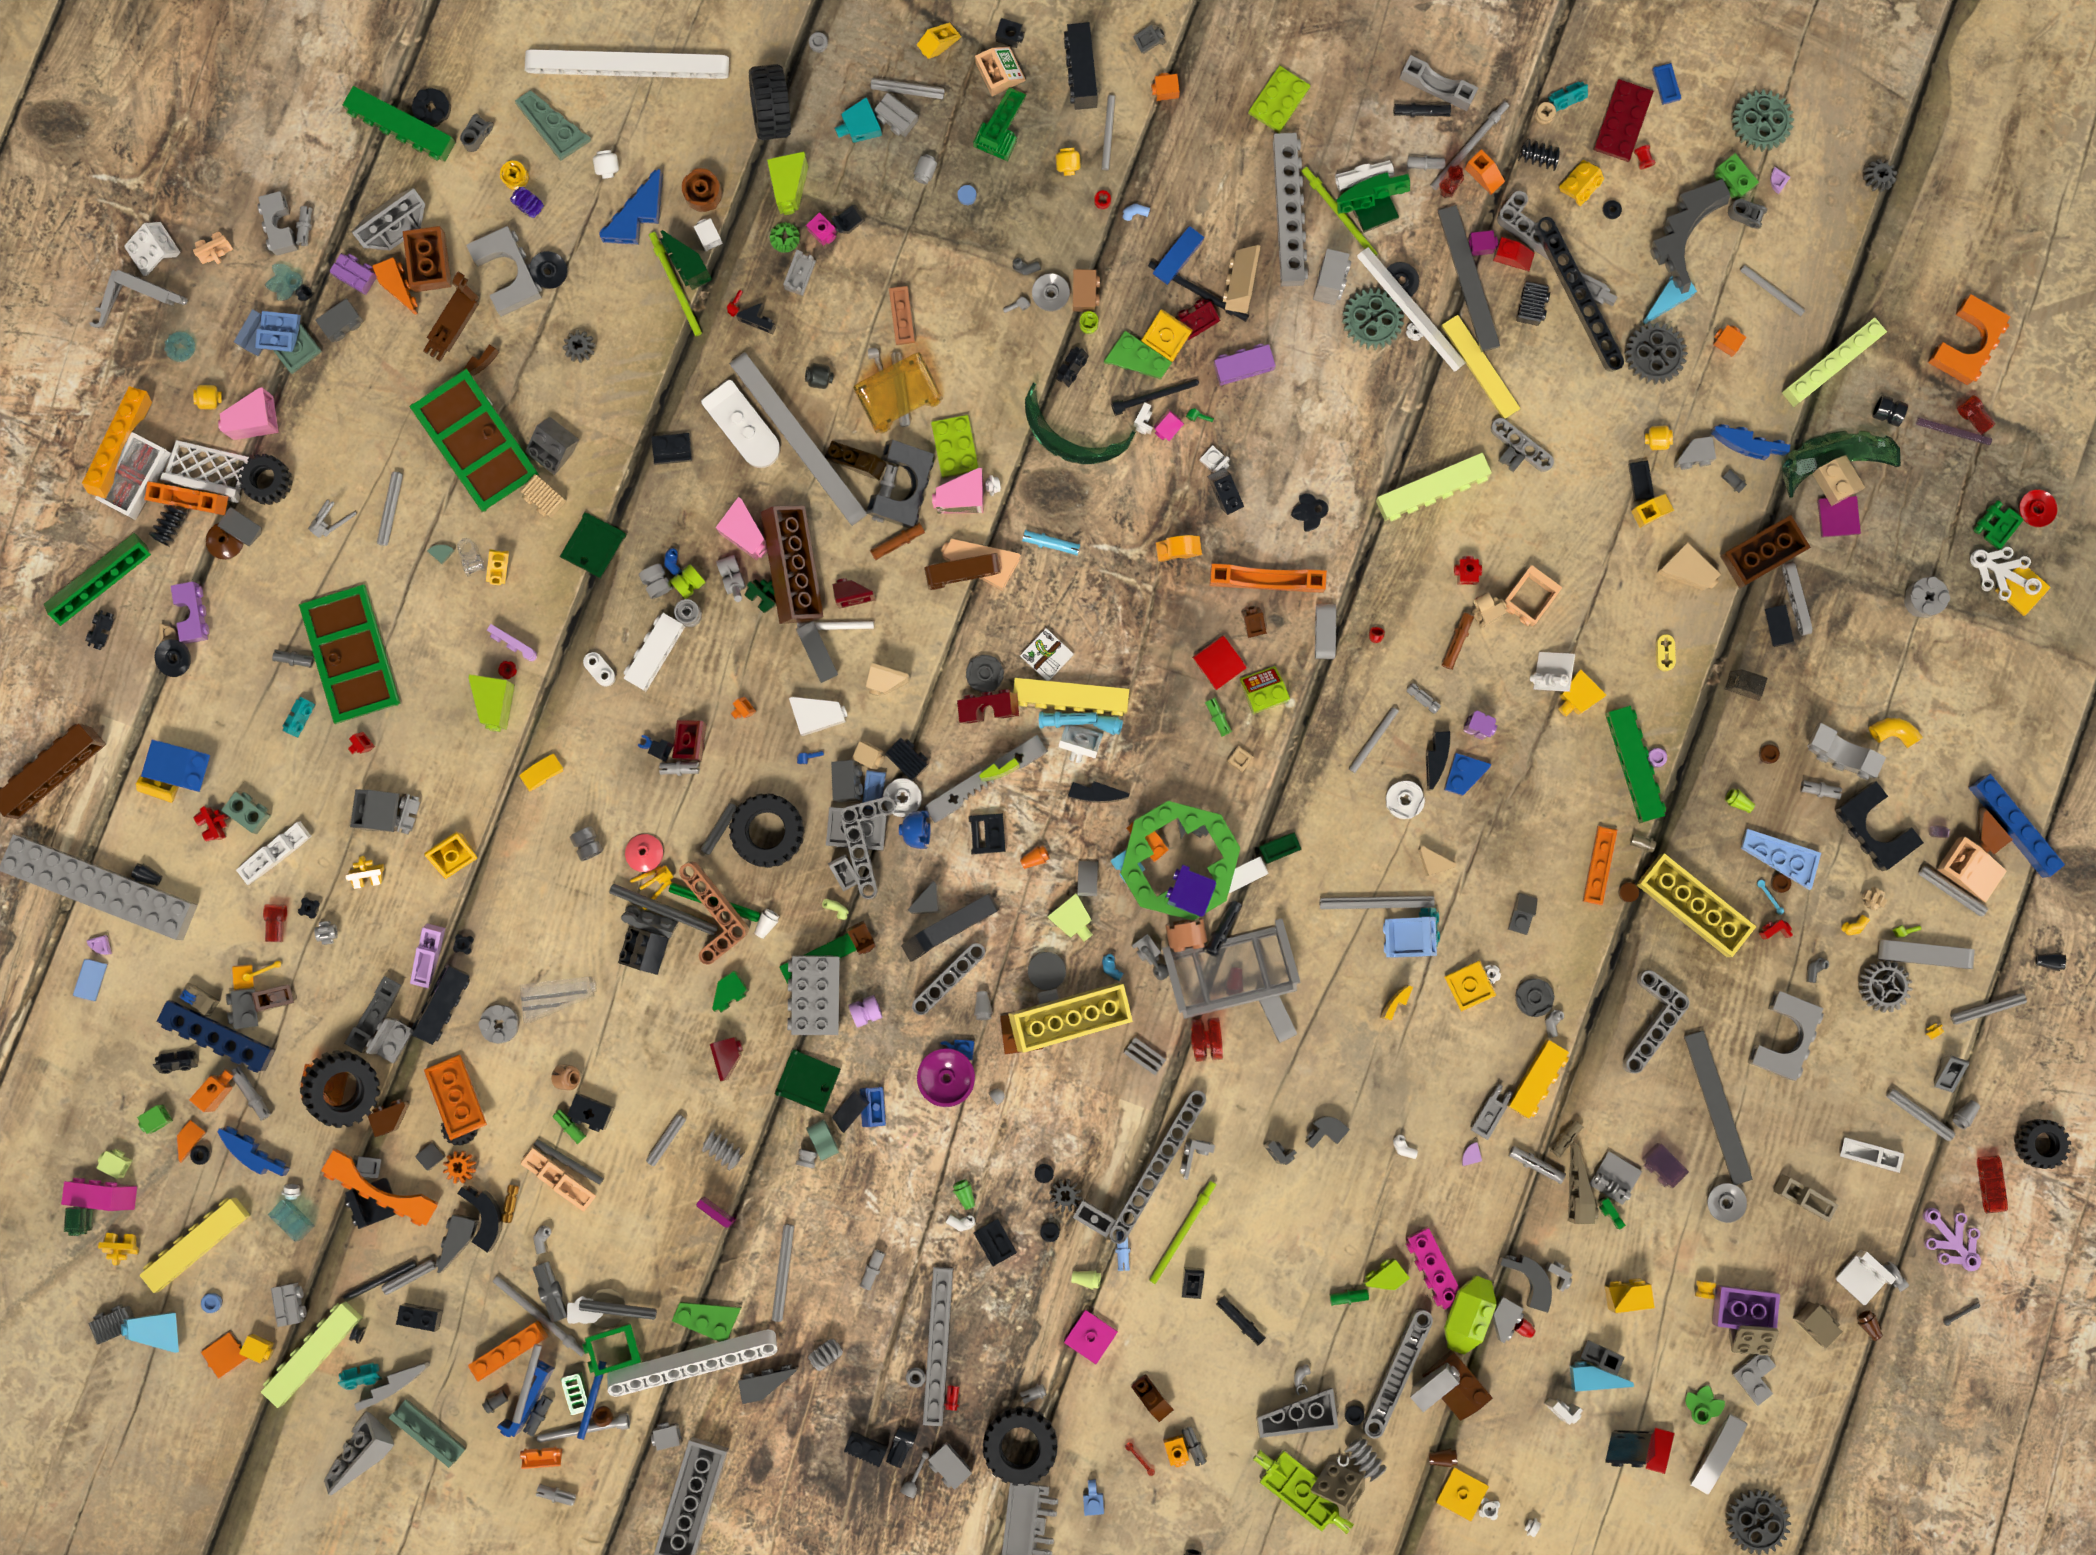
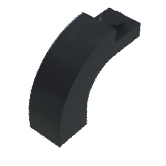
M470 1185L468 1187H461L457 1194L473 1204L481 1215L480 1229L471 1242L488 1253L496 1245L502 1231L500 1207L488 1191H482L478 1195L479 1191Z

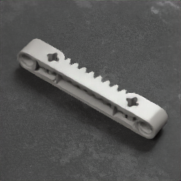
M1036 735L927 804L925 809L934 823H937L958 810L963 805L964 799L969 800L968 794L974 797V790L982 792L981 786L988 788L987 782L994 784V780L981 781L979 778V774L991 765L995 764L1000 769L1018 754L1019 756H1024L1022 763H1019L1020 768L1018 769H1021L1046 754L1048 750L1039 736ZM951 795H953L954 797H959L957 799V804H954L953 802L949 803V801L951 800Z
M1416 1309L1411 1314L1392 1362L1389 1364V1369L1386 1371L1379 1391L1376 1393V1397L1372 1401L1363 1421V1430L1370 1438H1379L1384 1433L1432 1326L1433 1318L1425 1309ZM1421 1314L1426 1315L1427 1318L1424 1324H1418L1417 1318ZM1371 1423H1378V1429L1375 1432L1369 1431Z

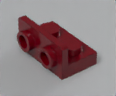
M1199 299L1193 303L1194 306L1191 308L1183 309L1177 313L1178 316L1175 318L1193 330L1187 340L1194 338L1221 321L1211 301Z

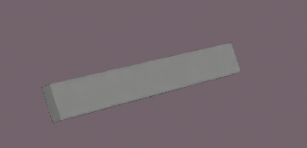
M933 1267L923 1425L943 1426L953 1268Z

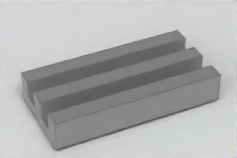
M1135 1037L1124 1052V1054L1154 1075L1157 1074L1166 1061L1165 1058ZM1137 1043L1161 1060L1159 1064L1137 1049L1134 1044ZM1131 1049L1155 1065L1156 1068L1153 1070L1129 1051Z

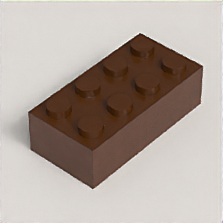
M1790 515L1730 549L1720 557L1740 589L1811 547L1794 518Z

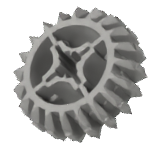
M1886 960L1884 963L1877 961V965L1875 963L1870 964L1871 969H1864L1867 975H1861L1860 977L1864 979V982H1859L1858 984L1864 988L1859 990V993H1865L1862 1000L1869 999L1867 1002L1868 1007L1874 1005L1873 1010L1878 1011L1880 1009L1882 1013H1885L1887 1010L1894 1012V1008L1896 1010L1901 1009L1900 1004H1907L1904 998H1910L1911 996L1907 994V991H1912L1913 989L1908 987L1912 980H1906L1909 973L1902 974L1904 971L1903 966L1897 968L1898 963L1893 962L1891 964L1889 960ZM1888 971L1887 975H1884L1881 980L1874 978L1879 972ZM1895 977L1898 980L1899 988L1894 983ZM1880 983H1887L1888 988L1891 990H1884L1883 985ZM1872 985L1877 990L1876 996L1873 993ZM1890 993L1897 995L1892 1001L1883 1002L1884 998H1887Z

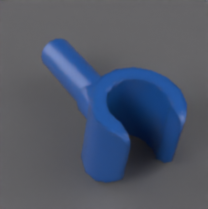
M823 751L800 753L797 756V764H808V758L824 756Z

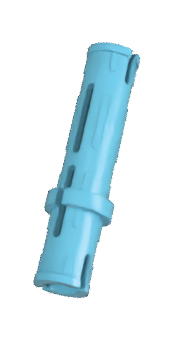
M1027 530L1024 532V535L1031 538L1023 536L1022 542L1036 544L1040 548L1043 546L1075 556L1078 555V550L1071 548L1079 549L1080 544L1045 536V533L1038 534Z

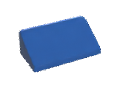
M883 1087L860 1088V1094L870 1102L861 1113L862 1127L886 1126Z

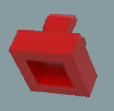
M364 732L353 734L349 738L352 745L348 750L352 755L356 752L360 754L370 752L375 747Z

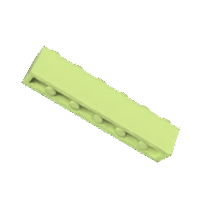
M1873 318L1784 390L1782 394L1795 407L1887 331L1876 318Z
M1480 453L1377 497L1376 502L1384 521L1390 519L1392 522L1401 518V514L1405 512L1411 514L1418 511L1419 506L1425 504L1428 507L1436 503L1438 498L1447 499L1453 496V492L1460 490V492L1466 491L1471 488V484L1476 482L1478 485L1488 481V477L1492 472L1483 453Z
M347 1302L337 1303L330 1310L332 1314L328 1319L323 1318L318 1323V1330L314 1334L311 1332L303 1340L305 1344L301 1348L297 1347L290 1354L292 1358L287 1363L283 1362L277 1368V1375L274 1378L271 1376L263 1384L265 1388L261 1393L277 1408L287 1402L363 1318Z

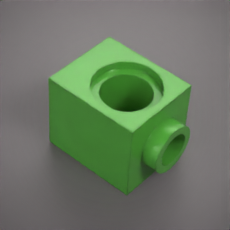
M163 1104L156 1105L137 1117L140 1129L146 1132V1134L154 1133L173 1121Z

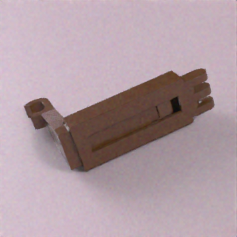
M459 271L452 281L456 291L426 337L429 341L423 350L424 353L428 354L432 348L430 356L433 358L439 352L436 360L439 362L447 351L450 352L479 305L477 303L479 297L466 285L468 279Z

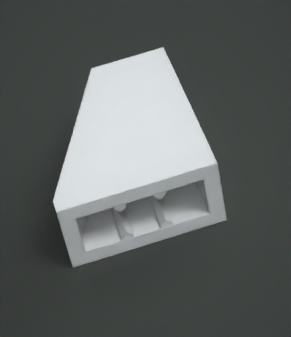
M797 697L789 698L802 736L846 722L844 717L848 715L845 706H841L839 702Z

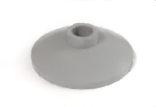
M1045 274L1039 277L1032 288V297L1035 304L1045 311L1061 309L1068 302L1070 296L1068 283L1064 278L1056 274ZM1048 292H1053L1055 295L1049 297L1047 294Z
M1729 1183L1720 1184L1714 1187L1708 1196V1209L1711 1215L1721 1222H1735L1746 1211V1196L1736 1185ZM1724 1199L1728 1200L1727 1206H1724L1722 1204V1201Z

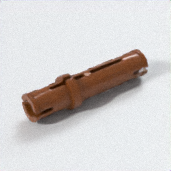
M919 522L914 527L905 531L903 529L900 534L871 549L870 552L876 561L906 543L910 544L913 539L924 534L925 531Z
M1468 613L1462 614L1460 623L1454 630L1453 640L1441 666L1453 670L1462 645L1470 634L1468 631L1475 618Z

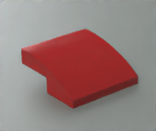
M1223 635L1192 657L1215 690H1218L1247 668Z

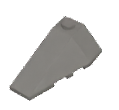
M366 1412L355 1424L351 1431L354 1433L349 1443L345 1442L342 1447L344 1449L340 1459L334 1461L324 1479L328 1495H333L378 1463L394 1446L390 1431L371 1413Z

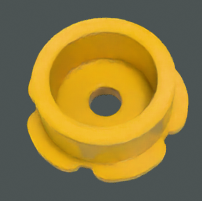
M1934 1023L1926 1028L1928 1032L1925 1035H1928L1931 1040L1944 1033L1943 1025L1938 1026L1937 1023Z

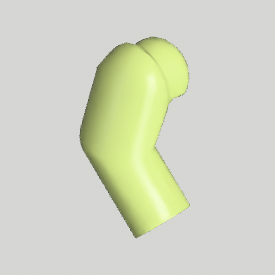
M824 899L822 902L823 908L838 911V919H847L849 911L842 904L829 899Z

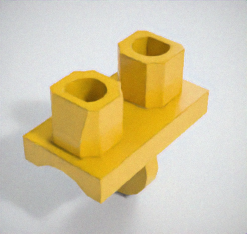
M489 549L486 582H490L492 585L505 584L509 551Z
M359 856V862L353 863L354 869L349 870L348 874H346L347 881H351L354 889L364 887L365 877L370 878L371 885H379L383 881L382 872L384 871V865H373V860L366 861L365 856Z
M106 1233L103 1242L98 1243V1248L102 1249L103 1253H107L106 1259H111L112 1264L118 1266L121 1260H127V1254L138 1255L139 1248L136 1246V1236L134 1234H124L123 1242L117 1243V1234Z

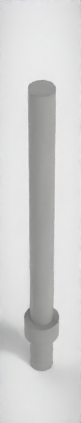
M1504 101L1496 111H1492L1484 125L1430 185L1434 190L1438 189L1487 131L1500 121L1501 115L1509 107L1507 102Z
M499 1276L493 1280L494 1284L563 1341V1345L567 1348L570 1347L581 1357L585 1354L583 1347L575 1341L576 1339L572 1335L568 1336L557 1325L551 1323L550 1319Z

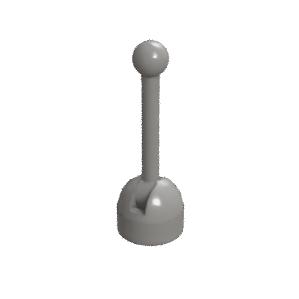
M928 1451L922 1452V1459L911 1482L904 1483L900 1490L901 1493L908 1497L914 1498L917 1488L914 1483L925 1460L929 1458Z

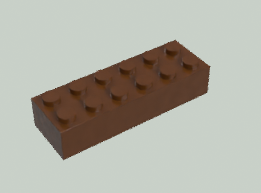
M772 506L762 511L761 517L779 624L807 623L823 618L805 506Z
M79 723L72 725L67 730V734L54 740L53 745L48 750L41 751L34 762L27 763L21 773L9 778L8 784L0 787V813L3 817L21 818L107 744L92 727Z

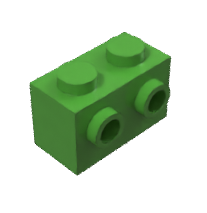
M1736 153L1713 172L1717 181L1723 179L1730 192V197L1736 200L1744 197L1759 183Z

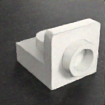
M1144 403L1134 422L1136 431L1144 435L1146 433L1151 434L1153 427L1144 423V421L1148 423L1152 415L1150 411L1151 405Z
M1213 445L1199 460L1213 473L1223 468L1227 470L1230 466L1228 464L1230 458L1228 456L1225 457Z

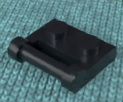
M1003 813L968 816L972 832L973 849H971V855L1006 852ZM980 821H984L986 847L980 848L978 823Z

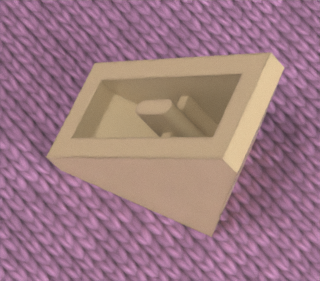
M1421 846L1418 850L1426 876L1455 868L1457 865L1424 846Z

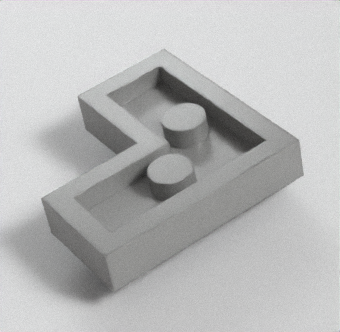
M1756 1354L1732 1373L1757 1406L1773 1395L1761 1379L1776 1367L1768 1355Z

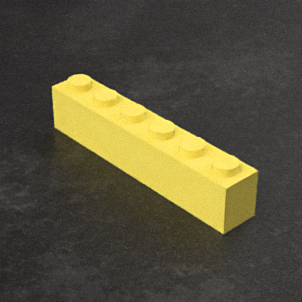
M1015 678L1013 693H1017L1018 707H1028V704L1035 705V708L1047 709V706H1052L1054 710L1066 711V708H1072L1073 712L1085 713V710H1093L1092 712H1097L1099 715H1103L1104 712H1112V716L1127 714L1129 689Z
M226 1198L219 1204L220 1208L215 1212L212 1210L203 1217L205 1220L200 1225L198 1223L193 1225L188 1230L190 1233L187 1236L179 1237L173 1242L175 1246L170 1250L167 1248L158 1255L159 1259L156 1262L151 1261L143 1267L144 1272L139 1276L153 1293L164 1289L251 1216L237 1198Z

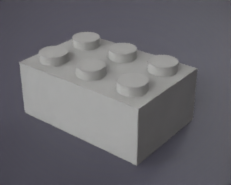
M1331 249L1326 250L1313 300L1335 305L1336 301L1341 299L1347 282L1346 277L1351 266V261L1348 260V253Z

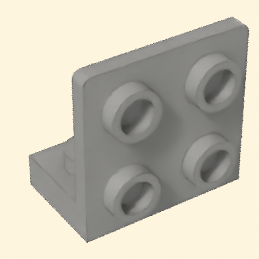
M386 1018L378 1024L376 1028L378 1032L375 1037H371L368 1041L366 1053L378 1054L391 1063H395L411 1037L409 1032L411 1027L395 1018Z
M1191 1138L1190 1142H1186L1184 1154L1187 1155L1186 1161H1182L1180 1173L1183 1174L1182 1177L1188 1180L1194 1149H1196L1198 1154L1208 1156L1209 1152L1214 1153L1215 1145L1213 1143Z

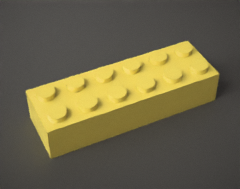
M1665 853L1656 858L1636 884L1726 957H1733L1756 928L1754 924Z
M1114 983L1008 1013L1017 1051L1022 1053L1133 1022L1124 984Z

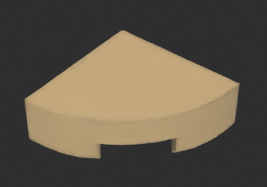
M159 624L160 643L168 639L179 640L178 632L174 628L165 624Z

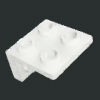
M161 222L144 223L124 246L143 276H148L163 258L177 257L181 253Z
M1860 1250L1835 1278L1863 1305H1866L1885 1283L1892 1285L1896 1280L1876 1259L1863 1250Z

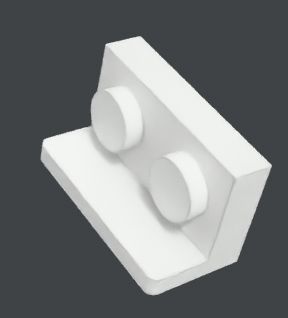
M1551 1398L1544 1403L1561 1421L1569 1425L1576 1423L1581 1418L1580 1413L1583 1410L1574 1404L1568 1407L1564 1402H1560L1558 1399L1555 1401Z

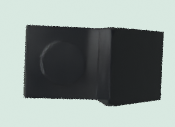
M763 303L740 311L736 315L738 321L772 335L775 332L776 327L772 323L773 320L765 316L760 318L764 310Z

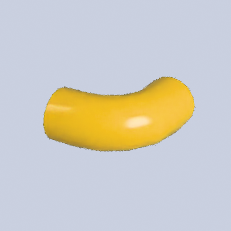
M1885 718L1868 728L1871 736L1878 743L1891 736H1895L1902 741L1906 748H1909L1923 738L1910 722L1901 718Z

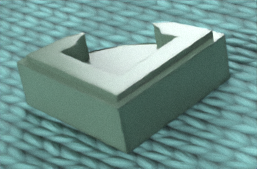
M436 545L427 550L441 564L455 551L447 545Z

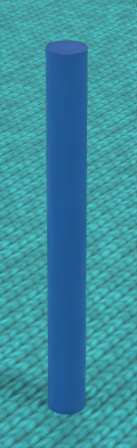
M599 1360L598 1369L605 1368L607 1362ZM603 1374L594 1377L578 1431V1439H585Z

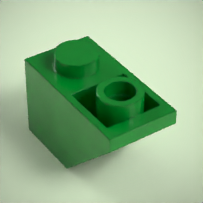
M733 971L718 981L712 1006L714 1012L720 1011L722 1013L730 1007L729 1003L734 1000L739 1002L746 997L745 993L749 990L737 971Z

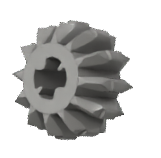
M830 1339L813 1351L808 1358L812 1366L817 1371H821L839 1358L843 1351L838 1342L836 1343L834 1339Z

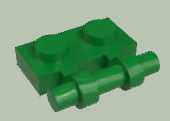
M1996 500L1993 505L1988 507L1985 516L1977 521V526L1973 531L1976 534H1980L1983 530H1986L1988 533L1984 539L2000 550L2024 519L2010 508H2007L2003 513L1999 510L2003 504ZM1996 517L1998 519L1997 522L1991 525L1989 523L1990 520Z

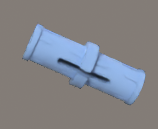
M1116 1231L1117 1241L1122 1240L1123 1231ZM1128 1237L1123 1243L1117 1244V1249H1115L1118 1257V1271H1123V1263L1124 1270H1130L1129 1253L1131 1250L1128 1248Z

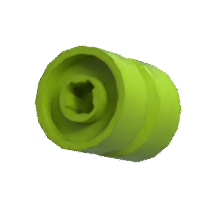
M691 564L682 570V575L677 574L670 580L685 599H688L694 593V589H699L706 583Z

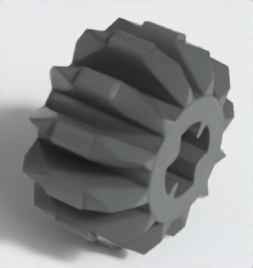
M1878 159L1876 163L1872 161L1869 167L1864 170L1866 175L1863 177V180L1869 181L1866 186L1872 185V191L1878 188L1879 192L1890 189L1892 187L1891 184L1896 182L1894 176L1897 175V171H1892L1894 165L1889 166L1888 160H1885L1883 163L1881 159Z
M576 330L575 336L569 333L570 339L565 338L564 342L567 345L563 346V350L566 351V357H571L572 362H575L578 358L579 363L583 362L584 357L587 361L590 360L588 354L594 355L595 352L592 348L596 347L595 343L592 342V336L587 337V332L585 331L580 334L579 330ZM582 344V348H576V345L580 346Z
M1060 1179L1059 1184L1061 1187H1058L1055 1183L1053 1184V1188L1057 1192H1049L1051 1195H1056V1197L1050 1199V1202L1057 1201L1054 1205L1055 1209L1061 1204V1212L1065 1211V1206H1068V1210L1071 1212V1204L1075 1207L1079 1206L1074 1200H1082L1081 1196H1075V1194L1081 1192V1189L1074 1190L1077 1186L1076 1182L1069 1186L1070 1179H1067L1066 1185ZM1066 1190H1067V1191L1070 1192V1193H1069L1070 1199L1067 1200V1199L1065 1198V1201H1064V1200L1061 1199V1198H1062L1061 1192H1062V1191H1065V1193H1066Z

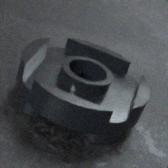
M428 88L417 92L412 102V112L415 118L432 127H437L449 118L451 105L443 92L438 89ZM430 104L436 106V109H432V112H429L427 108Z

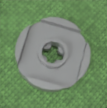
M495 1005L484 1011L479 1021V1028L483 1037L489 1042L505 1043L516 1036L519 1029V1019L512 1008ZM502 1019V1020L504 1021V1022L502 1023V1025H503L504 1027H503L502 1029H501V1028H497V1029H496V1028H495V1025H496L495 1021H496V1020L500 1021V1020Z

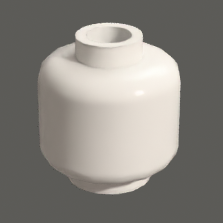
M611 150L596 152L597 155L593 157L595 174L602 175L603 179L614 177L613 174L619 171L617 155L612 153Z

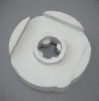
M896 779L884 790L883 797H889L896 803V810L893 815L897 817H906L907 814L917 811L921 805V791L909 779ZM901 793H905V796H908V800H905L904 803L897 800V796H900ZM890 801L884 802V805L890 811L892 803Z
M1402 781L1392 785L1385 799L1386 808L1393 816L1399 819H1411L1418 815L1425 803L1421 788L1411 781ZM1408 795L1410 803L1402 805L1400 797Z

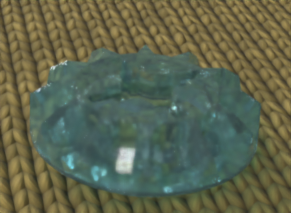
M176 331V333L169 335V338L165 341L164 350L170 359L183 362L193 355L195 342L189 334ZM181 341V344L185 348H179V350L177 351V348L173 344H179Z

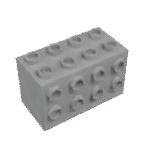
M792 955V959H788V972H792V979H788V991H792V998H788V1011H792L791 1018H788L787 1030H791V1035H838L839 956Z

